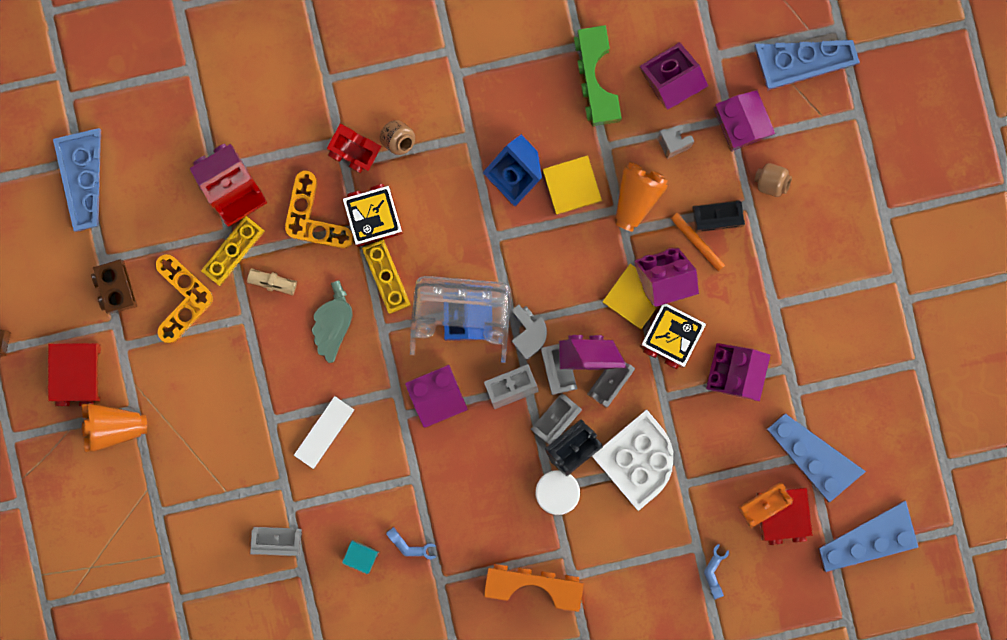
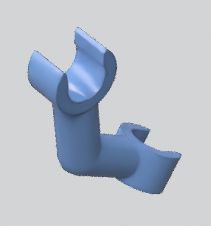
M394 527L386 533L404 556H425L427 559L436 558L435 555L430 556L426 553V549L428 547H435V544L428 543L424 547H409Z
M719 544L714 547L713 557L704 570V575L714 600L724 596L714 572L721 560L729 555V550L726 551L724 556L717 555L716 551L719 548Z

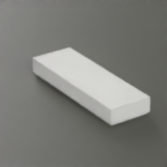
M334 396L294 456L314 469L350 418L354 409Z

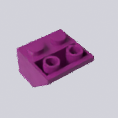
M670 248L664 252L646 255L641 259L634 260L645 295L654 307L699 294L697 270L679 248Z
M717 343L706 389L735 397L760 401L770 354L754 349Z

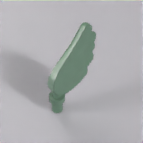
M340 280L331 283L335 294L333 295L334 300L322 305L314 314V320L316 321L312 328V333L315 335L314 342L317 345L318 354L321 356L325 355L328 363L335 361L339 347L353 317L352 308L345 299L347 293L343 291Z

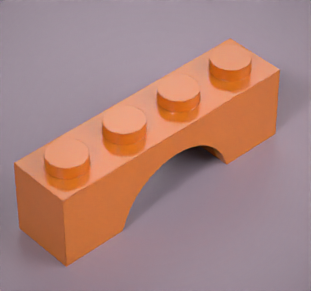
M494 564L493 568H488L484 597L508 601L514 591L520 587L536 585L542 587L551 595L555 608L580 612L584 583L580 582L577 576L565 575V579L555 578L556 573L541 571V575L531 574L532 569L518 567L516 572L508 570L507 565Z

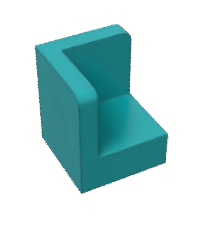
M352 540L342 563L369 574L379 551Z

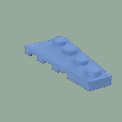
M853 40L810 43H763L754 45L767 90L860 63Z
M98 128L53 139L73 231L78 232L99 227L101 129Z
M787 414L781 416L767 428V431L828 502H831L866 472Z
M906 501L899 503L897 506L818 548L824 571L828 572L918 548Z

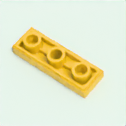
M244 217L201 271L221 286L265 231L250 218ZM236 247V253L230 255L229 249Z
M384 239L363 247V253L388 313L392 314L411 306ZM386 272L390 273V279L384 281L382 275Z

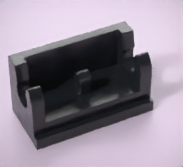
M740 200L692 207L696 232L737 228L745 225L743 207Z
M581 419L547 446L545 450L550 462L567 477L603 446L596 439L597 434Z

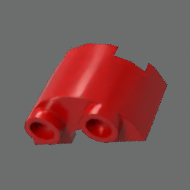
M340 123L327 147V150H329L327 156L338 162L343 159L350 163L349 168L361 173L362 170L369 171L382 146Z

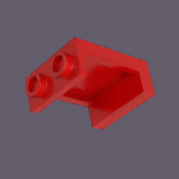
M242 161L200 185L210 205L217 210L227 227L267 204L266 198Z
M48 344V401L55 402V406H70V402H79V406H82V404H94V402L100 401L98 396V354H100V344Z

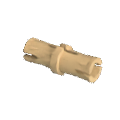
M251 268L247 279L249 284L265 287L271 292L276 290L292 296L297 286V281L277 276V273L272 272L269 274Z

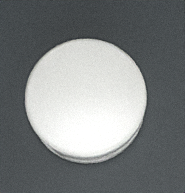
M560 470L546 473L540 478L535 494L538 504L544 511L553 515H562L570 512L577 505L580 498V488L578 482L571 474L566 477Z

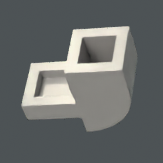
M518 305L512 310V313L526 330L513 339L512 343L527 361L544 345L547 328L542 317L534 323L532 321L534 318L532 312L526 306L522 308Z

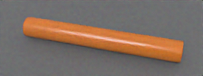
M678 213L671 218L673 223L717 271H720L725 266Z

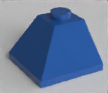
M522 134L507 144L482 172L514 206H517L542 179L538 151Z

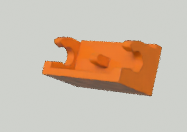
M779 482L738 507L750 528L792 504V498L785 491L786 488L783 483Z

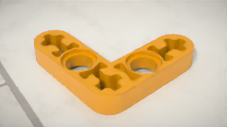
M310 171L299 172L295 178L286 219V233L291 238L340 249L350 247L354 237L349 228L310 220L317 179ZM305 176H309V179L313 181L312 185L309 184L306 188V193H311L310 197L304 194H297V190L301 192L303 190V184L300 182V179H305ZM300 198L306 199L308 202L307 209L305 211H297L294 207L296 200ZM292 213L298 216H306L305 220L300 218L299 226L303 227V229L298 231L297 234H293V230L290 229V226L296 223V217H292ZM318 226H322L326 230V235L323 239H315L313 236V230ZM330 228H333V234L341 235L342 231H345L349 240H345L343 244H340L339 239L332 237V242H327L330 238Z
M165 254L157 259L156 269L185 299L163 321L157 333L163 342L174 343L211 305L213 295L176 258ZM164 260H172L171 266L176 271H178L179 267L182 269L175 274L173 280L170 278V276L174 275L171 271L167 269L162 270L164 267L162 262ZM182 275H188L191 278V284L187 288H181L178 285V279ZM196 283L199 287L195 289L199 293H207L205 296L207 299L206 303H197L198 297L193 292L190 296L187 294L194 289ZM184 308L190 309L192 312V317L187 322H183L179 318V312ZM174 318L183 328L180 330L177 326L173 330L174 337L168 336L165 338L164 328H172L175 323L171 322V320Z

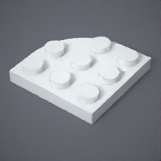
M645 410L592 456L637 511L662 491L672 473L673 449L666 432L648 410Z

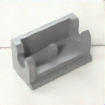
M678 125L667 131L664 129L660 131L657 137L667 159L690 149L694 143L692 136L681 139V132L679 131L684 129L683 125Z
M559 344L541 348L551 394L555 395L576 390L577 385L573 370L560 369Z
M625 362V368L605 369L587 395L605 408H608L635 368Z
M529 364L484 382L494 409L539 392Z
M561 393L531 430L550 445L564 432L582 409Z
M253 527L250 554L300 556L302 529Z

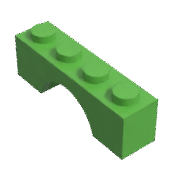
M606 25L579 29L577 37L573 38L575 51H580L581 60H577L579 74H584L585 83H582L581 86L583 98L588 97L589 106L585 107L587 121L592 120V126L621 122L622 117L618 95L605 91L598 84L595 77L597 62L609 53L610 50Z

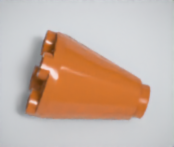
M629 162L628 166H625L623 170L616 212L617 221L615 223L617 226L633 232L634 227H638L668 186V180L664 178V175L652 170L650 174L646 173L642 166L633 162Z
M82 404V418H86L82 422V437L87 436V438H84V452H95L139 438L141 434H147L146 415L96 404Z

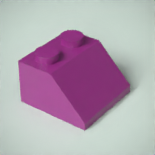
M681 43L640 65V69L654 93L667 110L708 87L700 65Z
M758 90L734 96L715 104L713 108L731 152L775 135Z
M222 144L213 150V155L208 158L205 156L200 157L193 162L194 166L190 170L199 187L239 161H242L231 144L227 146Z
M568 335V340L559 341L561 370L625 368V361L614 341L604 340L603 335L589 336V340H583V335Z
M450 365L405 383L424 428L468 410Z

